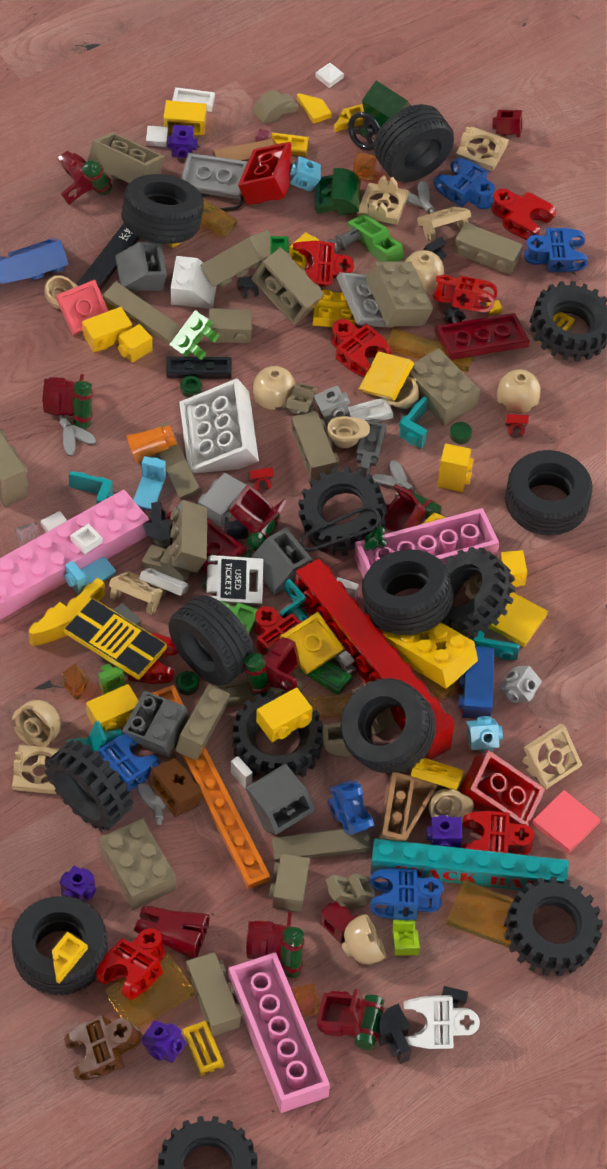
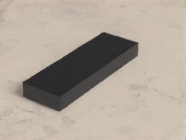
M167 357L166 378L195 376L199 379H231L232 357H203L202 360L198 357Z

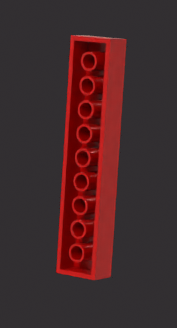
M317 559L296 571L295 585L306 597L303 605L304 609L310 616L319 612L345 648L344 651H347L355 660L351 665L356 668L355 672L365 684L373 680H381L382 678L401 680L415 688L430 703L435 715L434 718L436 719V733L434 734L433 744L424 758L432 760L451 749L455 725L453 718L442 710L438 699L429 694L424 682L416 678L410 665L402 661L397 649L394 646H390L386 641L383 632L375 628L370 616L362 612L357 600L354 597H350L346 592L343 583L335 579L330 567L324 565L320 559ZM390 707L395 722L403 731L406 724L404 709L401 707Z

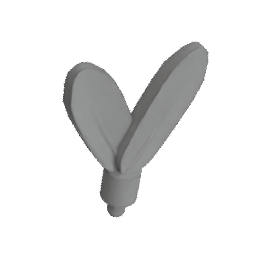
M420 181L418 184V196L409 192L406 202L424 208L427 213H434V207L429 203L428 184L425 181Z
M59 415V423L64 429V450L68 456H72L75 452V439L87 445L96 444V438L93 434L71 425L66 417Z
M392 460L389 465L393 477L383 474L372 476L373 481L381 486L394 488L393 486L397 484L414 490V487L407 482L402 466L395 460Z
M140 783L138 785V794L148 808L153 811L154 820L157 821V825H161L164 819L163 810L166 805L158 795L156 797L147 785Z

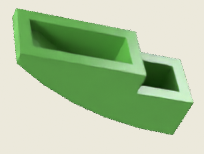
M362 214L348 222L351 230L356 228V232L359 231L361 235L359 241L379 261L398 262L404 259L403 245L390 237L389 229L366 214Z

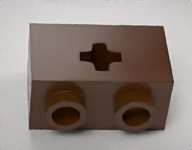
M176 758L151 769L148 784L174 817L199 805L202 795L201 787L197 782L193 781L186 768Z

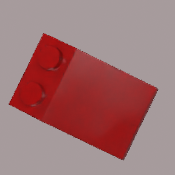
M291 142L253 149L238 184L247 205L262 204L270 200L277 201L285 197L290 185Z
M488 750L474 758L459 792L473 800L475 809L480 811L510 813V823L526 824L529 826L545 788Z

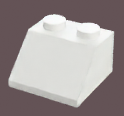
M176 256L171 283V305L213 308L217 286H211L201 267L203 262L198 258Z

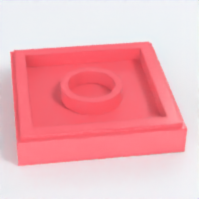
M95 280L55 296L72 336L83 332L82 321L109 311Z
M563 790L533 819L532 824L569 854L600 823L601 819Z

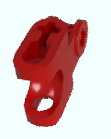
M501 188L494 193V202L491 207L492 213L503 219L502 224L507 231L526 241L532 235H540L539 225L534 223L533 220L549 223L556 215L554 205L530 192L519 196L506 188Z

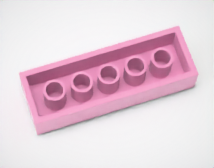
M483 508L384 534V540L387 544L383 549L377 547L373 551H366L364 549L365 540L355 542L354 559L364 579L365 574L376 561L396 551L421 550L434 555L446 565L448 563L446 558L450 555L453 558L457 557V551L461 549L467 553L469 547H474L477 551L479 547L484 548L497 557L499 541Z
M276 952L229 967L228 981H231L233 985L235 1000L237 1003H240L242 1008L243 1020L280 1113L329 1097L330 1083Z

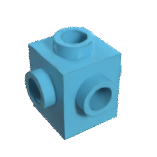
M299 156L290 166V184L311 192L321 180V164Z
M489 716L478 717L475 721H466L467 744L471 750L479 749L480 752H486L500 747L499 740L503 739V731L501 725L498 726L495 719H491Z

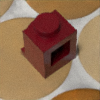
M498 110L497 116L493 117L492 127L496 129V134H516V138H521L523 129L522 110Z
M336 901L334 903L330 902L321 911L320 924L341 944L345 941L344 932L347 925L358 916L352 917L348 908L345 906L341 907Z

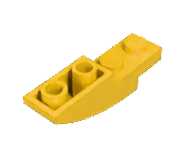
M97 577L92 583H88L84 587L80 595L72 598L67 607L59 602L54 608H49L45 616L30 627L28 631L29 644L32 646L42 645L67 636L64 634V628L90 599L94 598L99 601L105 596L104 582Z

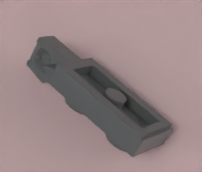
M365 420L370 426V432L366 437L360 438L356 462L361 463L360 469L363 475L367 476L370 465L376 466L387 424Z

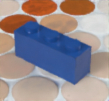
M475 647L478 661L460 676L459 688H463V694H459L458 708H463L462 718L477 719L482 716L491 717L493 708L494 648Z

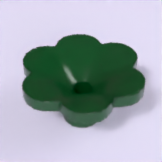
M377 527L366 536V544L364 546L366 551H373L377 547L383 549L386 546L384 527Z

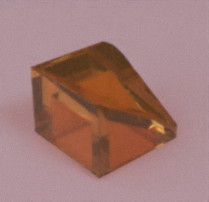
M358 152L354 160L353 172L359 178L373 181L377 165L376 157Z
M74 664L62 672V686L75 700H79L89 682V678L77 664Z
M315 983L291 988L302 1017L318 1014L320 1000Z

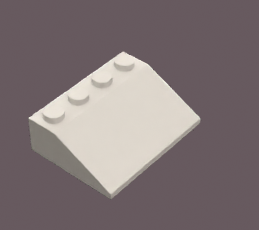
M237 378L179 402L186 460L193 474L238 470L259 462L250 394Z

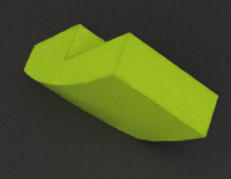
M392 919L395 956L419 955L420 945L418 931L415 929V921Z

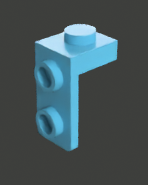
M144 456L142 461V478L134 497V502L140 509L151 511V503L158 501L166 478V461Z
M101 557L82 569L74 561H71L65 565L66 575H64L67 584L80 595L88 583H92L97 577L104 582L116 575V570L105 557Z

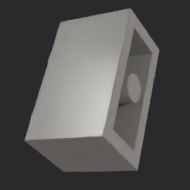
M224 472L219 479L217 478L213 481L210 490L200 496L198 505L207 507V518L221 528L225 523V517L230 518L232 515L229 512L230 507L246 484Z

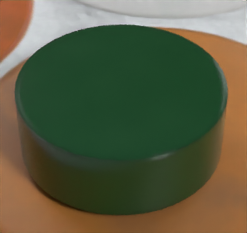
M187 376L180 383V391L188 398L202 392V382L195 376Z
M456 422L451 426L450 438L453 442L464 444L471 439L472 428L469 424Z
M184 671L178 674L176 677V689L179 693L192 695L198 690L199 678L194 672Z

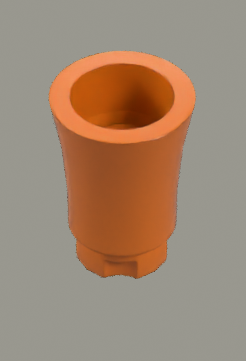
M171 425L159 426L151 430L126 435L137 464L143 461L144 456L151 457L177 444Z

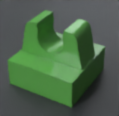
M110 663L101 666L103 672L98 673L103 694L125 685L122 669L118 667L113 668Z

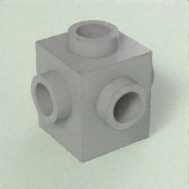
M338 385L314 395L326 424L331 419L350 414L347 406L350 404V400L346 392L341 393Z
M529 665L512 667L511 671L507 673L500 688L512 703L530 702L534 698L535 692L542 680Z

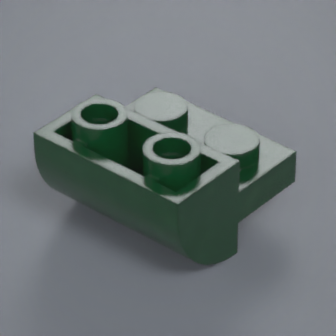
M333 168V175L321 177V180L316 185V213L337 210L340 216L359 212L361 187L359 176L349 169Z

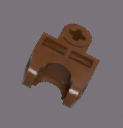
M103 1015L80 1024L64 1038L65 1046L68 1049L86 1048L84 1059L73 1070L75 1079L90 1080L105 1076L124 1067L121 1055L136 1049L140 1045L142 1032L126 1019H117L111 1023Z

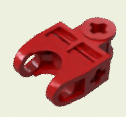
M317 240L293 243V250L299 251L306 258L307 265L304 270L307 276L319 287L331 286L332 278H336L339 273H352L354 270V262L351 257L334 254L335 243Z
M437 275L435 280L437 286L436 292L433 293V299L439 302L452 303V307L488 312L494 306L498 289L494 283L460 275L458 279L448 275ZM483 288H492L494 291V295L483 290ZM479 302H491V304L483 307Z
M339 319L333 323L331 343L336 347L335 359L353 373L365 377L371 367L367 358H375L378 352L392 355L391 347L386 340L368 324L358 329L346 319Z
M263 606L259 608L255 613L256 622L254 625V630L258 635L256 649L263 656L266 655L268 649L280 639L282 634L300 624L301 621L293 613L283 619L272 607Z
M150 633L167 644V649L158 659L178 653L170 637ZM157 659L139 680L128 674V680L148 684H164L173 680L174 671L164 666ZM109 662L110 665H111L113 668H114V667H117V666H115L114 664H112L111 662Z
M471 812L463 817V826L478 833L482 838L473 841V843H465L461 848L528 855L532 850L534 832L526 824L509 823L510 813Z
M149 928L140 932L132 943L121 938L108 951L96 971V980L102 984H107L118 978H125L126 981L121 991L122 995L129 1000L140 996L163 974L160 961L165 957L166 951L164 945L161 944V933L156 929Z

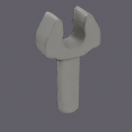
M347 651L333 658L338 662L340 669L348 674L356 670L351 665L355 660Z

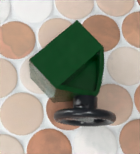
M376 80L362 99L364 112H356L349 119L348 132L351 140L362 150H374L375 140L372 136L375 135L376 137L383 124L397 112L411 106L410 103ZM365 118L362 126L354 127L356 119ZM356 134H360L362 137H364L369 143V145L362 143L357 138Z

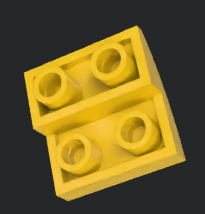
M321 290L324 295L314 307L313 326L332 327L333 323L339 319L349 320L356 326V321L343 292Z

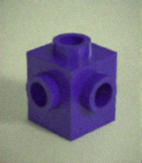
M173 125V134L168 136V149H172V157L187 158L188 153H193V150H197L194 126Z
M447 815L432 817L431 826L426 828L427 841H431V845L461 848V817H449Z
M75 865L69 872L66 871L59 882L61 885V896L78 898V900L81 899L86 903L93 898L97 889L95 887V876L85 868L80 869Z
M155 1020L147 1029L141 1041L154 1059L158 1061L166 1060L171 1063L175 1061L186 1045V1041L181 1035V1030L172 1023L167 1025Z

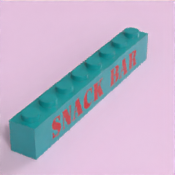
M374 838L370 874L377 870L390 868L417 869V878H436L441 882L522 891L526 884L530 882L534 885L539 878H543L544 882H549L551 877H557V883L563 884L565 879H568L569 860Z

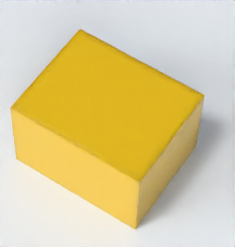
M496 300L493 308L488 311L489 316L502 313V306L499 300Z

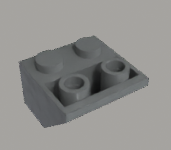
M151 241L138 242L116 255L118 277L122 286L129 291H163L167 274L161 243Z
M287 528L268 537L251 557L263 559V583L273 595L284 590L288 579L295 583L296 571L312 562V558Z
M143 691L122 731L147 750L170 759L190 715L186 706Z
M286 764L246 787V791L263 828L276 835L316 811L307 789Z

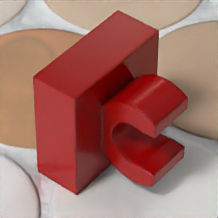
M506 414L505 425H510L507 430L508 435H512V429L518 427L520 429V436H523L525 433L524 426H527L529 423V415Z
M273 467L250 470L248 472L249 481L255 480L254 488L257 491L259 490L260 481L266 483L267 489L271 488L269 478L274 476Z

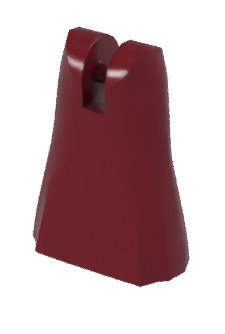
M152 906L142 907L139 915L141 919L137 920L134 927L136 933L139 934L149 928L156 929L161 933V944L191 959L198 957L209 928V914L172 911Z

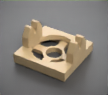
M472 126L471 128L466 127L455 158H463L481 168L494 171L508 146L509 139ZM476 138L484 140L482 143H479L477 145L470 143L471 140H474ZM490 142L496 145L494 151L490 150ZM478 148H485L487 153L481 154L476 150ZM467 149L473 150L475 156L471 155Z
M383 175L378 184H368L359 206L357 217L366 214L375 221L397 225L409 196V190L398 188V183L394 177H391L390 182H388L386 176ZM377 193L383 194V197L378 200L370 199V197ZM390 196H395L399 203H391L389 200ZM382 202L389 204V206L386 207Z
M450 207L420 216L417 220L418 225L423 226L427 241L436 240L435 227L457 221L461 231L465 222L469 223L468 218L471 217V213L466 208Z
M130 571L111 578L109 586L112 587L110 592L111 599L116 600L122 592L148 602L146 613L150 615L156 612L161 597L165 596L167 592L165 589L140 580V575Z
M564 724L557 725L523 747L527 754L522 760L524 764L528 765L526 771L530 775L537 777L540 785L545 789H548L583 766ZM551 739H554L555 743L559 744L560 747H554ZM544 744L547 749L546 756L539 762L538 753ZM557 750L560 757L553 764L550 761V754ZM564 755H566L567 761L563 767L562 762L564 760ZM551 765L555 767L557 773L548 774L542 769Z
M19 745L18 752H15L12 790L56 794L54 785L49 782L41 784L42 780L46 779L48 775L36 776L33 770L38 766L46 768L44 766L46 756L52 757L59 749ZM38 755L37 762L32 766L23 765L29 757ZM22 773L30 774L34 779V783L27 781Z

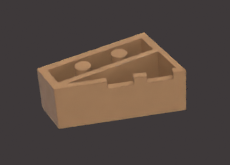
M392 772L386 784L377 839L406 842L438 784Z

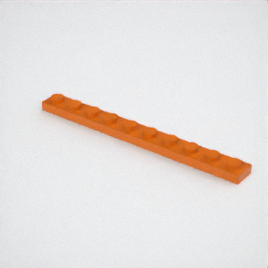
M174 685L152 692V694L184 705ZM206 748L203 749L197 761L180 753L193 781L197 782L201 787V797L247 889L269 882L270 874Z

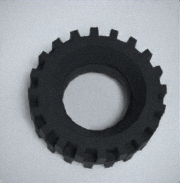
M560 281L557 287L551 284L548 286L547 291L543 289L540 296L537 297L529 322L532 323L530 332H535L533 338L535 342L541 341V348L543 350L547 348L552 350L551 355L554 357L556 354L563 355L562 360L574 357L575 361H580L583 356L586 360H589L593 353L598 356L607 345V298L605 296L599 297L597 289L591 291L587 289L588 285L584 283L582 287L576 286V281H571L570 285H565L564 281ZM560 312L577 315L586 321L590 331L585 334L570 333L558 327L552 317Z
M337 467L332 468V473L326 475L323 471L320 473L321 479L316 482L312 478L309 481L311 488L309 490L304 488L302 491L304 499H299L300 511H298L305 533L328 523L322 516L323 506L332 497L343 493L358 496L362 501V507L375 508L381 518L378 528L380 526L385 528L386 526L384 517H388V512L380 486L377 482L374 483L370 474L364 476L361 469L357 468L356 472L353 473L350 467H344L343 472H338ZM364 510L352 521L341 525H329L309 534L308 538L312 544L316 543L319 546L370 529L376 524L377 515L371 510ZM371 532L320 548L319 550L323 552L327 548L331 555H335L337 550L341 551L343 556L348 555V550H355V542L365 540L366 536Z
M469 547L467 553L461 549L457 551V557L453 558L450 555L446 558L448 563L445 565L451 581L453 604L441 623L466 637L469 634L473 638L478 637V631H482L484 634L489 632L488 626L492 623L495 626L500 623L497 619L501 614L504 616L507 614L508 611L505 607L507 604H512L514 600L510 597V593L515 592L516 589L511 584V582L515 581L514 576L509 573L511 570L494 554L479 547L478 551L474 547ZM482 574V584L476 596L467 604L454 607V599L461 586L472 576Z
M268 691V697L262 698L259 693L255 695V702L251 703L247 700L244 703V710L239 709L236 713V720L233 721L232 747H234V757H240L253 772L252 777L257 773L262 778L284 764L295 775L299 774L301 778L306 776V769H313L316 759H319L321 756L323 723L319 721L318 711L312 712V720L307 726L295 729L299 736V744L293 752L285 755H272L261 750L255 740L257 732L261 729L256 722L257 709L280 696L274 695V691ZM282 691L281 696L287 693V691Z
M70 740L46 761L44 765L47 768L45 774L50 777L48 781L56 788L54 790L56 794L64 799V804L69 805L75 815H80L85 823L90 822L95 829L99 827L101 831L105 829L108 831L132 809L131 792L126 790V783L118 777L120 774L109 766L110 763L107 760L104 761L100 757L99 752H93L89 745L85 744L83 746L79 740L75 742Z
M551 877L549 882H544L543 878L537 879L534 885L529 882L522 891L517 893L506 913L507 917L504 921V927H507L504 937L505 940L511 941L509 950L511 953L517 951L519 953L517 961L522 964L526 960L531 964L529 970L533 972L538 967L543 969L542 975L548 976L551 971H555L556 976H562L567 970L571 974L576 971L578 966L582 967L586 964L601 939L602 933H600V929L603 926V920L597 917L600 913L599 906L593 908L591 903L594 898L591 894L585 897L581 893L583 887L578 885L574 889L570 886L571 880L565 879L562 884L557 883V877ZM545 905L564 909L575 922V936L571 941L564 944H554L543 939L533 926L532 918L534 912Z
M199 1116L196 1123L190 1124L189 1120L184 1121L183 1128L180 1130L174 1128L171 1131L169 1140L165 1139L163 1141L162 1151L158 1156V1169H183L184 1161L189 1153L203 1146L218 1147L226 1152L231 1159L232 1169H258L257 1152H254L252 1140L246 1139L245 1131L242 1128L238 1130L233 1128L232 1121L227 1120L226 1124L219 1122V1117L213 1116L212 1121H204L203 1116Z

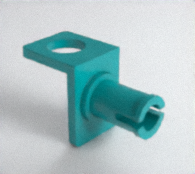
M288 579L285 583L284 591L294 602L283 609L279 615L284 619L293 613L303 622L309 618L301 609L306 597Z
M95 721L88 737L68 739L67 742L79 740L83 746L87 744L93 752H98L99 748L123 734L120 729L103 732L100 722Z

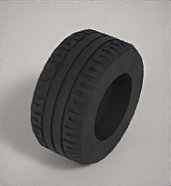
M425 104L412 105L394 114L380 128L374 141V156L390 178L394 177L396 181L400 182L415 181L432 173L446 160L453 148L454 132L437 108Z
M163 174L143 175L131 181L125 188L121 217L128 230L142 239L162 244L181 243L192 238L200 229L204 200L199 190L183 179Z
M554 450L530 453L519 459L509 473L505 497L506 507L511 517L521 527L530 532L547 536L570 532L578 527L587 516L593 489L591 477L587 469L569 454ZM539 485H551L561 489L567 497L557 501L544 500L537 497L530 489Z
M400 550L380 558L370 567L362 581V594L368 615L374 625L391 634L415 635L428 631L446 617L453 604V591L447 567L439 558L421 550ZM406 589H421L411 595L394 596Z
M195 596L170 618L169 633L177 651L193 671L212 684L226 685L232 682L245 671L243 659L249 654L255 653L251 637L238 617L226 605L211 596Z
M394 678L373 680L357 689L356 693H353L352 697L349 698V702L345 704L346 707L343 709L344 712L341 715L340 724L343 742L354 758L376 772L392 774V772L400 773L401 771H406V769L409 770L411 766L414 767L419 763L425 754L427 755L428 750H430L433 744L434 734L436 733V719L434 718L433 709L424 696L406 682ZM390 707L403 708L406 714V724L401 735L390 744L375 745L371 739V727L377 715Z
M51 896L50 898L47 897L33 903V905H30L28 909L21 913L12 931L13 959L20 977L28 985H31L32 988H36V990L42 991V993L47 992L50 995L76 993V991H80L82 988L84 989L96 980L97 968L108 951L107 931L100 914L88 903L70 896ZM66 931L77 935L88 945V949L59 984L56 982L53 959L39 953L36 946L46 935L52 932Z

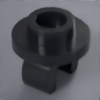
M451 305L443 312L445 316L442 319L444 321L448 319L450 324L457 322L455 317L462 322L466 319V316L463 312L458 311L460 308L452 307Z

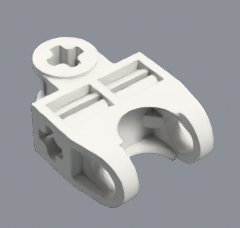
M450 995L423 996L403 1002L404 1009H414L416 1012L422 1013L426 1021L424 1028L420 1032L414 1033V1036H404L408 1045L427 1049L453 1048V1036L472 1035L478 1030L480 1025L478 1015L471 1009L453 1008V997ZM464 1015H467L472 1020V1023L467 1024V1028L460 1023V1020H464Z

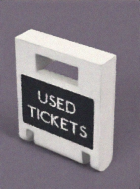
M208 556V562L217 563V565L210 564L207 566V593L216 594V596L211 597L227 604H237V602L255 606L262 604L263 559ZM256 572V592H250L249 573Z

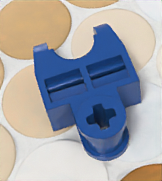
M455 158L450 164L452 171L456 174L455 176L439 174L434 178L433 182L437 191L460 207H463L467 202L472 203L479 209L492 207L494 202L492 195L495 192V185L487 180L488 171L475 163L463 158Z
M546 228L545 236L532 235L527 239L524 259L533 265L547 264L548 272L582 270L588 265V257L573 249L585 243V235L582 231L575 229ZM575 237L581 238L579 240H571Z
M124 734L99 748L98 752L100 757L104 761L107 760L110 763L109 766L120 774L118 777L126 783V790L130 792L150 777L151 769L160 765L161 760L155 754L149 757L147 755L144 757L133 755V749L139 743Z
M349 780L330 788L333 798L328 799L329 810L336 822H342L346 834L353 835L375 826L373 818L364 805V792L361 784Z
M381 869L375 871L370 876V884L373 888L380 891V893H385L382 896L374 897L370 902L371 912L378 917L397 920H417V911L436 912L442 906V899L440 897L443 893L442 882L436 878H417V869ZM379 878H383V879H386L387 881H385V882H376L375 880H376V879H379ZM429 884H432L431 892H429ZM430 898H432L431 906H429ZM376 905H387V907L377 908ZM405 907L407 908V915L404 914Z

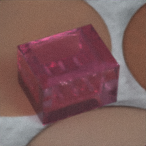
M259 128L255 142L268 140L269 131Z

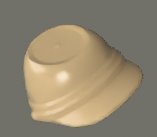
M53 276L46 282L44 288L45 297L51 306L60 309L55 296L78 285L68 277Z
M408 376L395 401L387 399L388 404L400 409L412 408L413 404L419 400L417 380Z
M341 416L331 419L328 423L327 431L336 446L339 448H350L356 445L360 438L366 437L369 434L370 426L367 421L361 418Z
M440 789L432 795L428 809L431 818L440 815L461 817V823H463V817L473 811L474 804L470 797L457 790Z

